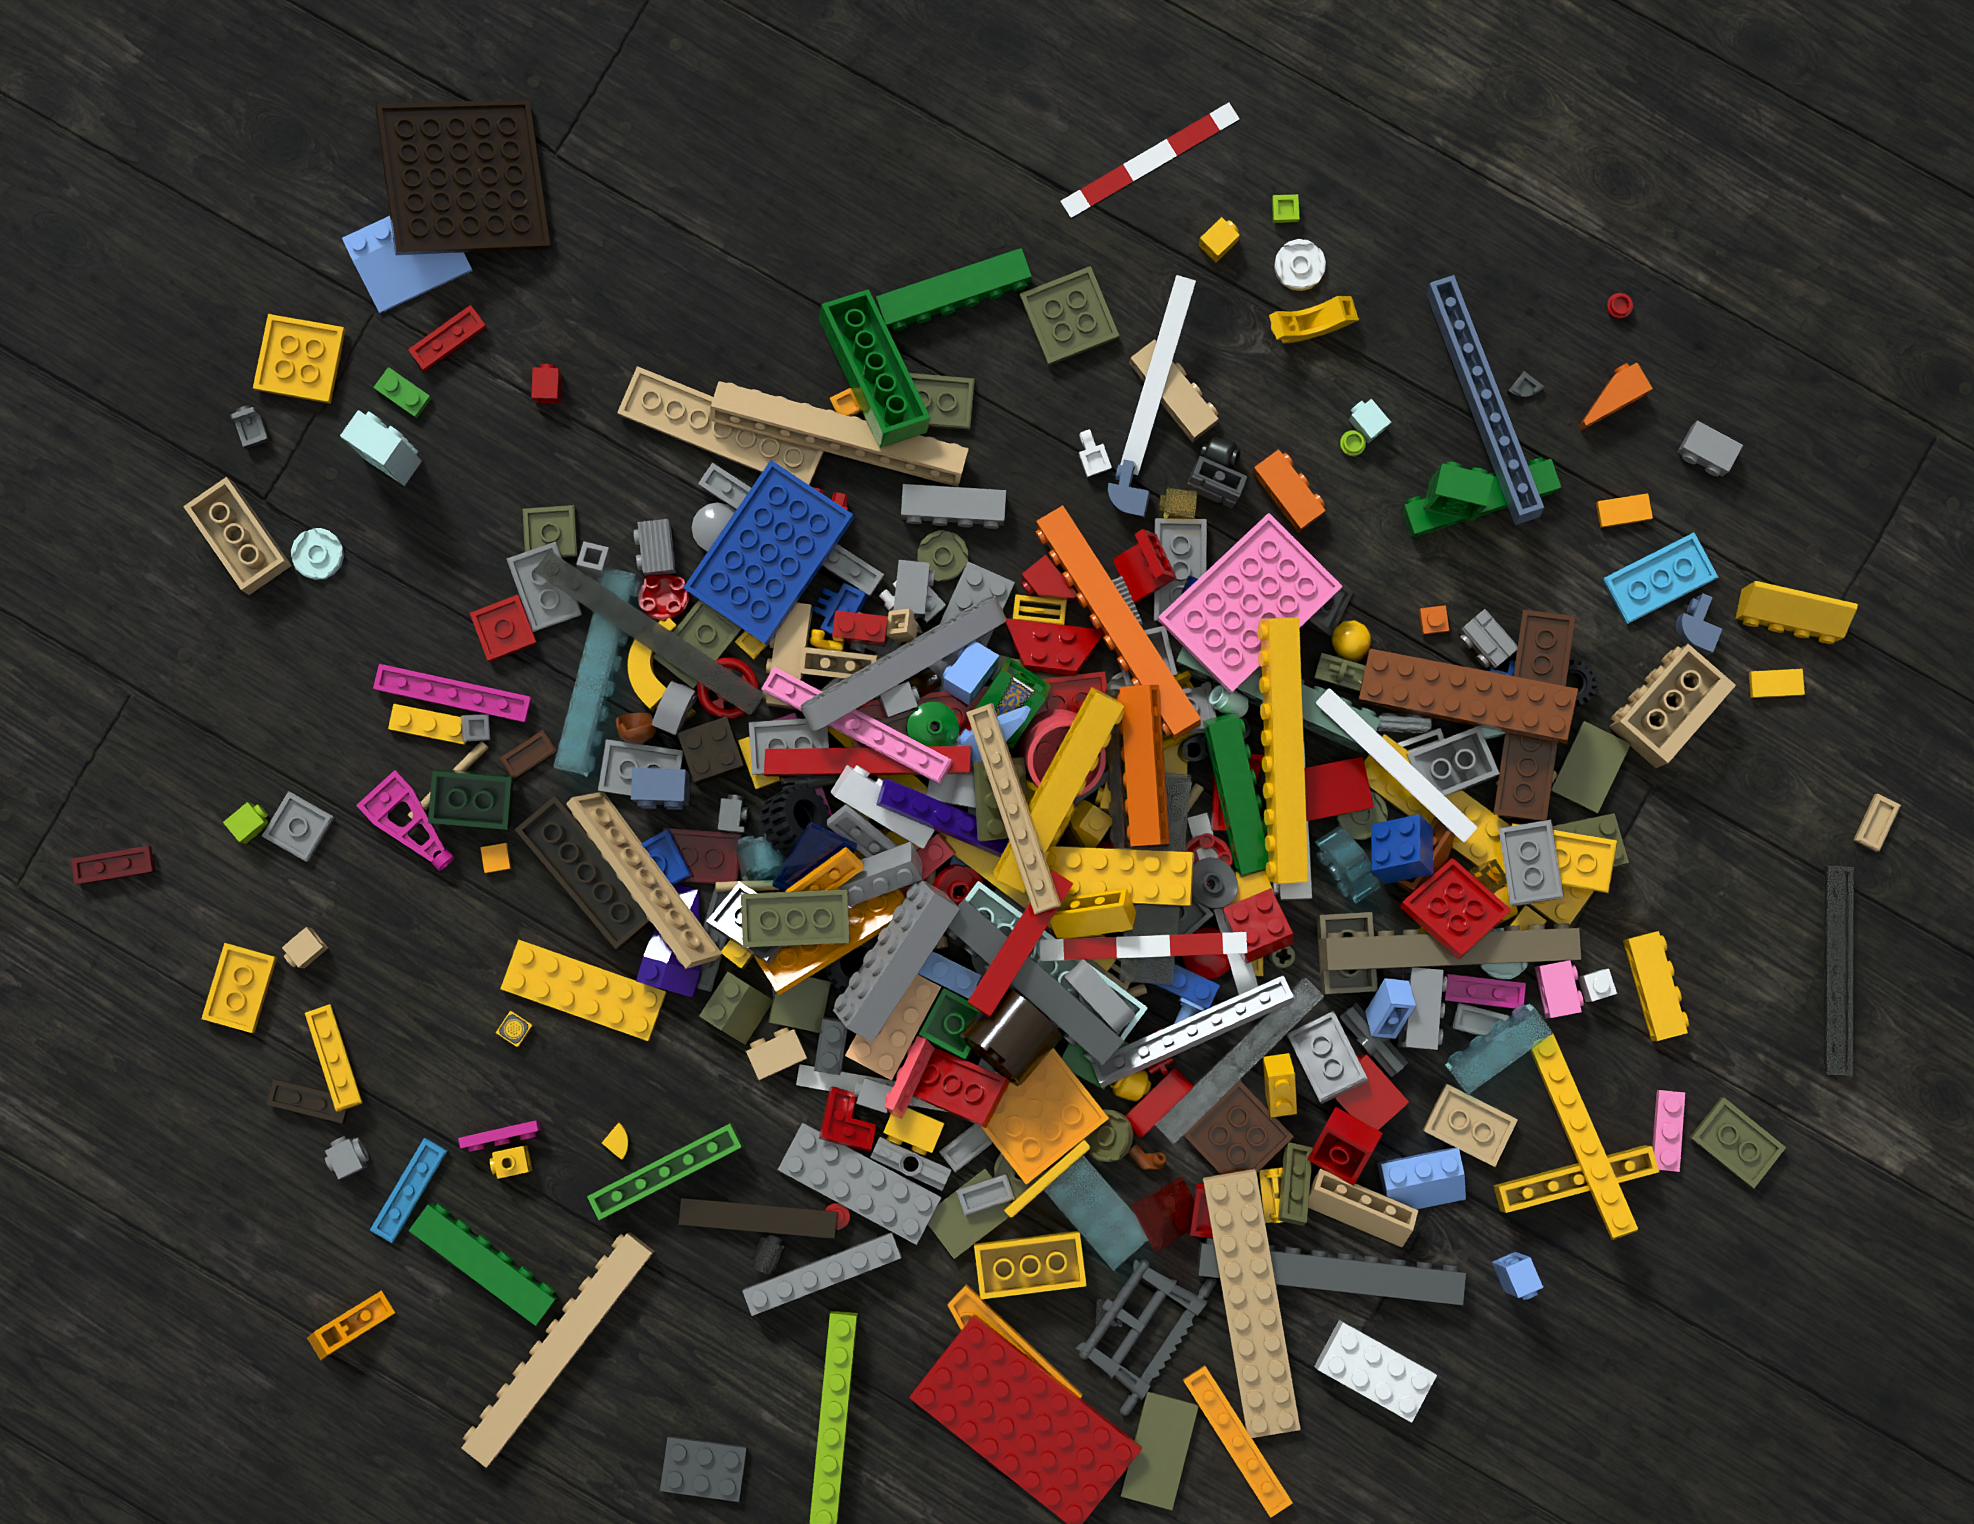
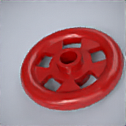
M720 658L711 662L701 672L697 683V695L702 707L714 717L723 718L727 716L729 720L746 714L755 704L759 691L758 680L754 671L745 662L735 658ZM733 669L743 674L739 681L735 677L730 676ZM720 670L723 677L719 678L715 683L711 676ZM730 684L732 686L731 692L725 693L723 686ZM741 686L748 687L746 699L739 697ZM715 689L718 697L714 701H711L707 691ZM734 700L735 708L724 709V701Z

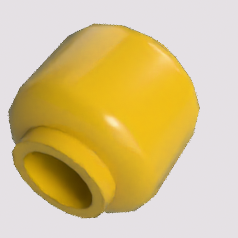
M1143 1069L1110 1084V1087L1117 1097L1136 1102L1149 1093L1151 1082L1148 1081V1074Z

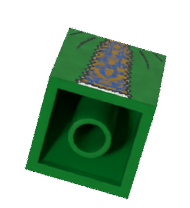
M1007 657L975 709L992 703L997 716L1024 706L1031 708L1022 725L1006 741L1007 746L1013 748L1045 701L1051 684Z

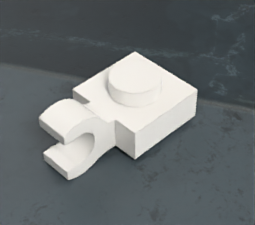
M1090 429L1081 432L1079 436L1085 450L1079 452V457L1087 478L1111 470L1112 467L1104 445H1095Z

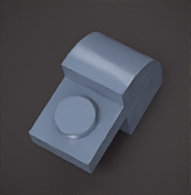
M1124 459L1123 465H1118L1115 480H1119V485L1108 483L1109 497L1120 511L1145 518L1150 491L1131 487L1136 463Z
M1702 593L1696 599L1693 598L1687 609L1690 615L1683 613L1677 617L1676 632L1684 645L1689 644L1698 653L1708 656L1714 652L1722 628L1703 621L1712 597Z

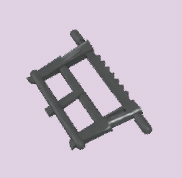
M1135 1259L1133 1262L1134 1272L1115 1300L1112 1302L1107 1298L1102 1305V1308L1107 1310L1087 1342L1080 1343L1076 1349L1080 1350L1079 1357L1081 1359H1091L1108 1374L1110 1379L1116 1378L1132 1392L1120 1409V1414L1123 1417L1131 1413L1138 1402V1398L1142 1400L1150 1388L1149 1383L1151 1380L1160 1375L1158 1370L1165 1367L1164 1362L1171 1359L1170 1353L1176 1351L1175 1345L1182 1342L1181 1336L1188 1334L1186 1328L1193 1326L1192 1319L1195 1315L1198 1316L1207 1304L1205 1298L1209 1296L1217 1283L1215 1277L1207 1278L1197 1296L1176 1284L1177 1280L1169 1279L1149 1268L1148 1260H1141L1139 1263ZM1141 1278H1144L1157 1287L1158 1290L1137 1320L1122 1309ZM1168 1295L1186 1307V1310L1139 1378L1120 1364ZM1115 1317L1131 1326L1132 1329L1113 1357L1110 1358L1095 1347Z

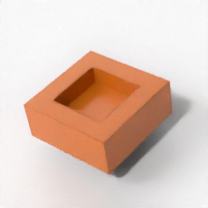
M1446 605L1419 609L1422 635L1449 631Z

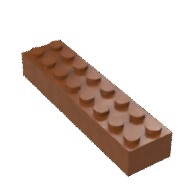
M1370 649L1359 700L1361 704L1567 744L1578 689Z

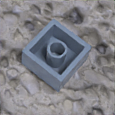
M632 768L631 800L642 809H656L657 805H664L669 810H683V805L689 806L691 774L685 769Z

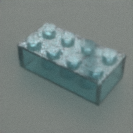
M1084 1155L1044 1189V1192L1113 1271L1153 1236Z

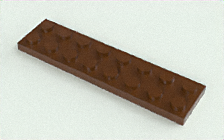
M1523 610L1514 676L1566 686L1576 616ZM1505 732L1494 815L1533 821L1547 820L1557 742Z

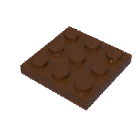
M1239 1079L1182 1133L1220 1175L1255 1169L1257 1173L1294 1137L1276 1117L1270 1116L1269 1110Z

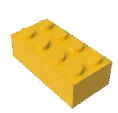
M1079 1231L974 1244L980 1299L1086 1286Z

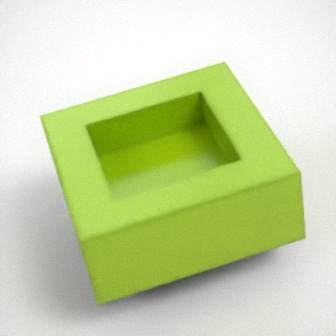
M1298 194L1272 196L1273 223L1299 222Z

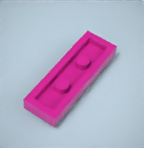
M1446 974L1445 1001L1513 1009L1524 1008L1526 983Z
M540 1120L461 1137L458 1140L460 1148L468 1147V1151L472 1152L484 1149L483 1143L494 1141V1146L510 1143L509 1138L518 1135L520 1140L536 1137L535 1132L542 1130Z

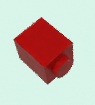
M541 364L540 368L533 367L531 398L535 404H561L562 373L559 368H555V365Z

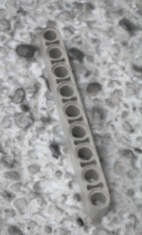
M990 596L979 601L801 704L800 708L811 730L815 731L827 726L1003 624L1007 619L996 596Z

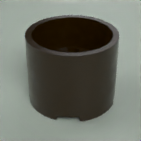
M1010 988L1007 989L990 1017L978 1012L960 1035L964 1043L977 1056H981L984 1061L993 1067L995 1072L1008 1078L1010 1083L1016 1086L1026 1081L1062 1038L1057 1028L1037 1008Z

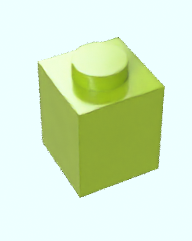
M249 802L223 822L235 838L244 844H247L269 825V822L266 820L268 816L266 811L259 804L255 806Z

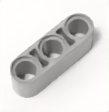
M1084 959L1064 976L1069 984L1114 1032L1118 1033L1136 1016L1128 1005Z

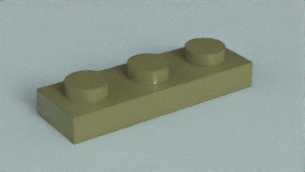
M1290 1142L1284 1146L1279 1221L1301 1226L1307 1223L1312 1162L1307 1160L1313 1149L1312 1147Z

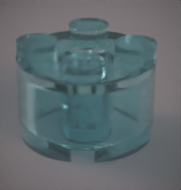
M764 833V837L756 839L753 836L743 837L738 840L739 845L735 848L741 876L744 881H748L747 876H754L755 880H763L783 874V868L787 866L790 871L793 868L792 859L788 854H780V849L775 850L772 848L773 844L766 840V833Z

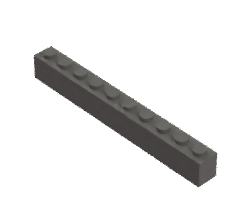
M1207 1238L1206 1242H1200L1197 1274L1199 1276L1220 1278L1213 1238ZM1269 1245L1275 1284L1463 1305L1466 1273L1459 1271V1266L1443 1264V1269L1432 1268L1433 1263L1417 1261V1266L1406 1265L1407 1260L1391 1258L1390 1263L1380 1262V1257L1364 1256V1260L1354 1259V1254L1338 1253V1257L1327 1256L1328 1251L1312 1250L1311 1254L1301 1253V1248L1285 1247V1251L1275 1250V1245Z

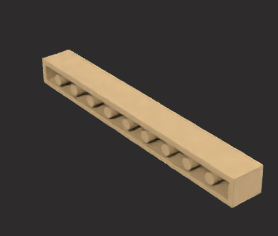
M718 382L710 407L709 420L955 487L959 486L968 448L961 447L958 444H950L936 440L933 437L920 435L879 448L867 421L859 417L842 415L833 410H824L807 403L794 402L782 396L768 395L759 390L739 387L733 383Z
M631 1232L625 1236L622 1234L618 1236L611 1246L614 1248L609 1257L604 1255L595 1266L598 1271L591 1279L588 1276L578 1288L582 1291L576 1300L571 1298L562 1309L565 1312L564 1316L560 1321L554 1319L545 1331L549 1334L543 1343L540 1340L537 1341L529 1352L532 1355L530 1360L526 1364L523 1361L513 1372V1375L516 1377L510 1385L505 1383L496 1394L499 1398L493 1407L489 1404L479 1416L482 1419L477 1428L472 1426L463 1437L466 1442L462 1449L487 1468L498 1456L655 1252Z

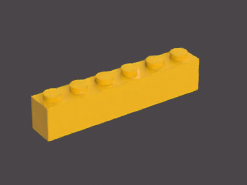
M1644 1145L1606 1155L1618 1183L1659 1172L1652 1146ZM1579 1163L1493 1185L1500 1211L1505 1213L1590 1191Z

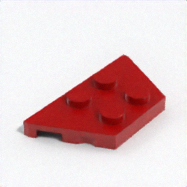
M1006 618L1005 622L1006 631H1009L1012 644L1020 656L1021 665L1027 670L1076 676L1082 668L1084 661L1089 659L1093 649L1104 637L1102 629Z

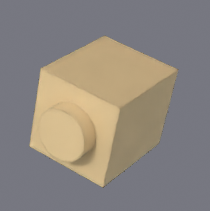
M306 927L285 944L282 949L286 952L284 958L292 967L297 965L298 968H306L326 951L328 947L312 928Z

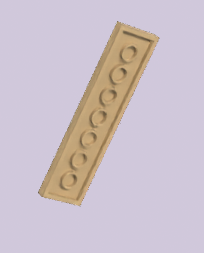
M637 366L617 412L619 416L760 473L763 472L770 460H772L808 485H811L824 451L711 421L709 416L713 400L712 396Z
M605 792L572 797L566 804L572 811L573 817L583 826L587 836L596 844L603 858L612 866L618 879L625 884L632 898L646 913L647 919L654 924L661 934L663 941L669 945L675 953L677 960L685 969L717 960L722 955L721 951L653 858L650 857L651 855L643 848L640 840Z

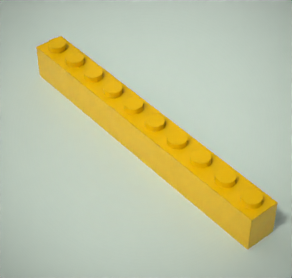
M1299 617L1260 619L1257 635L1258 639L1261 640L1258 662L1262 667V677L1259 680V689L1263 693L1260 715L1264 720L1261 742L1265 748L1262 768L1266 776V783L1263 785V795L1267 803V809L1264 811V821L1268 831V836L1265 837V848L1268 851L1269 862L1266 863V874L1269 882L1277 884L1308 882Z

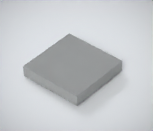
M288 791L262 837L302 860L309 862L335 817Z

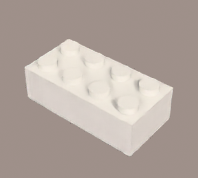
M1341 1320L1338 1321L1314 1366L1322 1373L1410 1422H1413L1437 1376L1427 1368Z

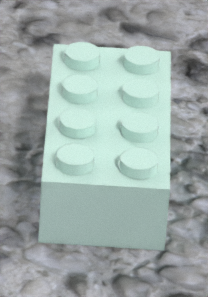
M358 410L340 437L363 459L405 486L422 462L416 455L418 451L413 448V445L398 430L391 426L387 428L381 422L382 420L368 411L365 415Z

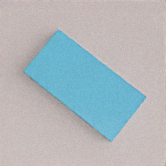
M1692 533L1603 578L1602 581L1627 625L1719 577L1695 533Z

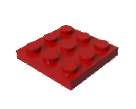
M1453 858L1408 896L1400 906L1402 910L1458 960L1511 912V909Z

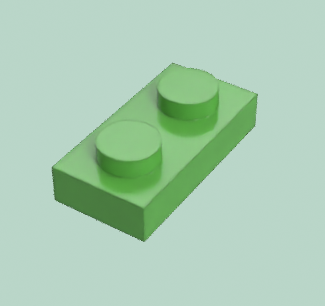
M389 367L373 387L416 419L431 400L428 394Z

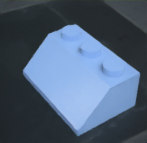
M1452 1147L1377 1163L1384 1196L1409 1207L1421 1209L1466 1199L1465 1174L1459 1148Z

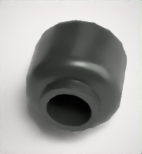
M1214 437L1208 444L1203 445L1201 450L1202 457L1230 469H1236L1238 466L1241 451L1237 449L1235 442Z

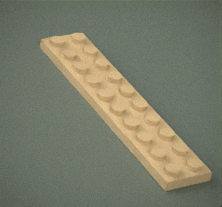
M1252 1169L1203 1178L1246 1430L1251 1438L1300 1430L1256 1170Z

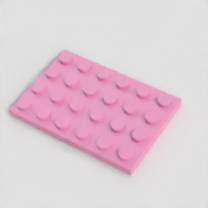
M1268 513L1172 603L1157 620L1231 694L1260 667L1258 654L1261 651V640L1258 639L1257 635L1260 619L1299 617L1300 629L1343 586Z

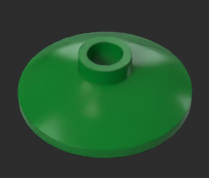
M923 703L916 707L908 718V737L927 747L952 746L958 737L959 723L957 717L948 706L942 703ZM932 722H936L939 725L938 731L934 732L931 730L930 724Z

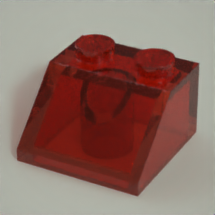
M1181 1176L1159 1186L1131 1204L1155 1253L1188 1232L1194 1199Z

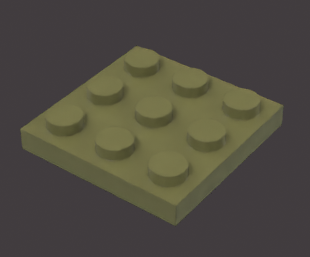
M1091 266L1020 293V299L1048 366L1119 338V333Z

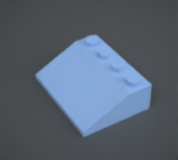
M390 216L342 238L380 314L473 271L464 252L395 255Z

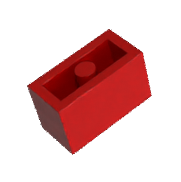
M835 610L833 640L886 647L888 617Z

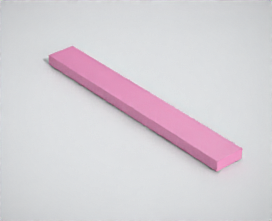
M776 667L773 668L762 687L765 693L801 712V704L822 692ZM856 709L828 724V726L938 784H941L953 763L948 757Z

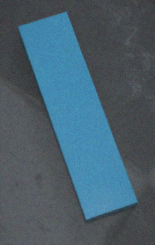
M427 1138L423 1139L370 1231L391 1243L395 1242L448 1150Z

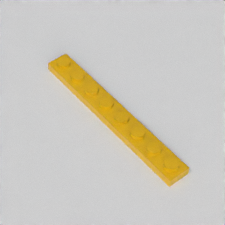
M1554 1034L1529 1042L1530 1052L1611 1240L1637 1232L1638 1227Z

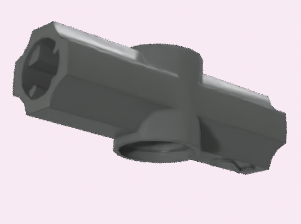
M1354 1003L1339 1016L1348 1030L1357 1038L1356 1041L1370 1057H1373L1390 1077L1397 1074L1408 1064L1390 1042V1038L1371 1036L1366 1013L1357 1003Z

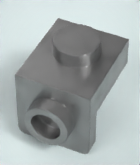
M243 406L238 408L236 413L230 415L231 420L236 424L242 446L245 449L270 441L261 412L255 407Z

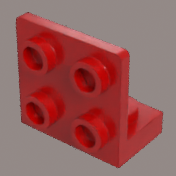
M1145 529L1135 534L1138 541L1136 545L1113 559L1120 577H1123L1134 603H1138L1177 579L1157 534Z

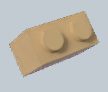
M786 1027L775 1032L774 1039L766 1042L762 1038L750 1044L751 1049L747 1050L746 1053L758 1080H762L808 1059L796 1029L790 1031Z

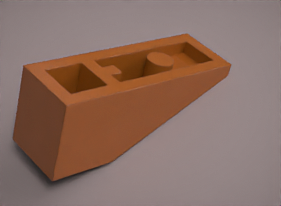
M1436 816L1430 824L1433 827V874L1447 863L1455 838V834ZM1432 875L1407 879L1396 883L1411 895Z

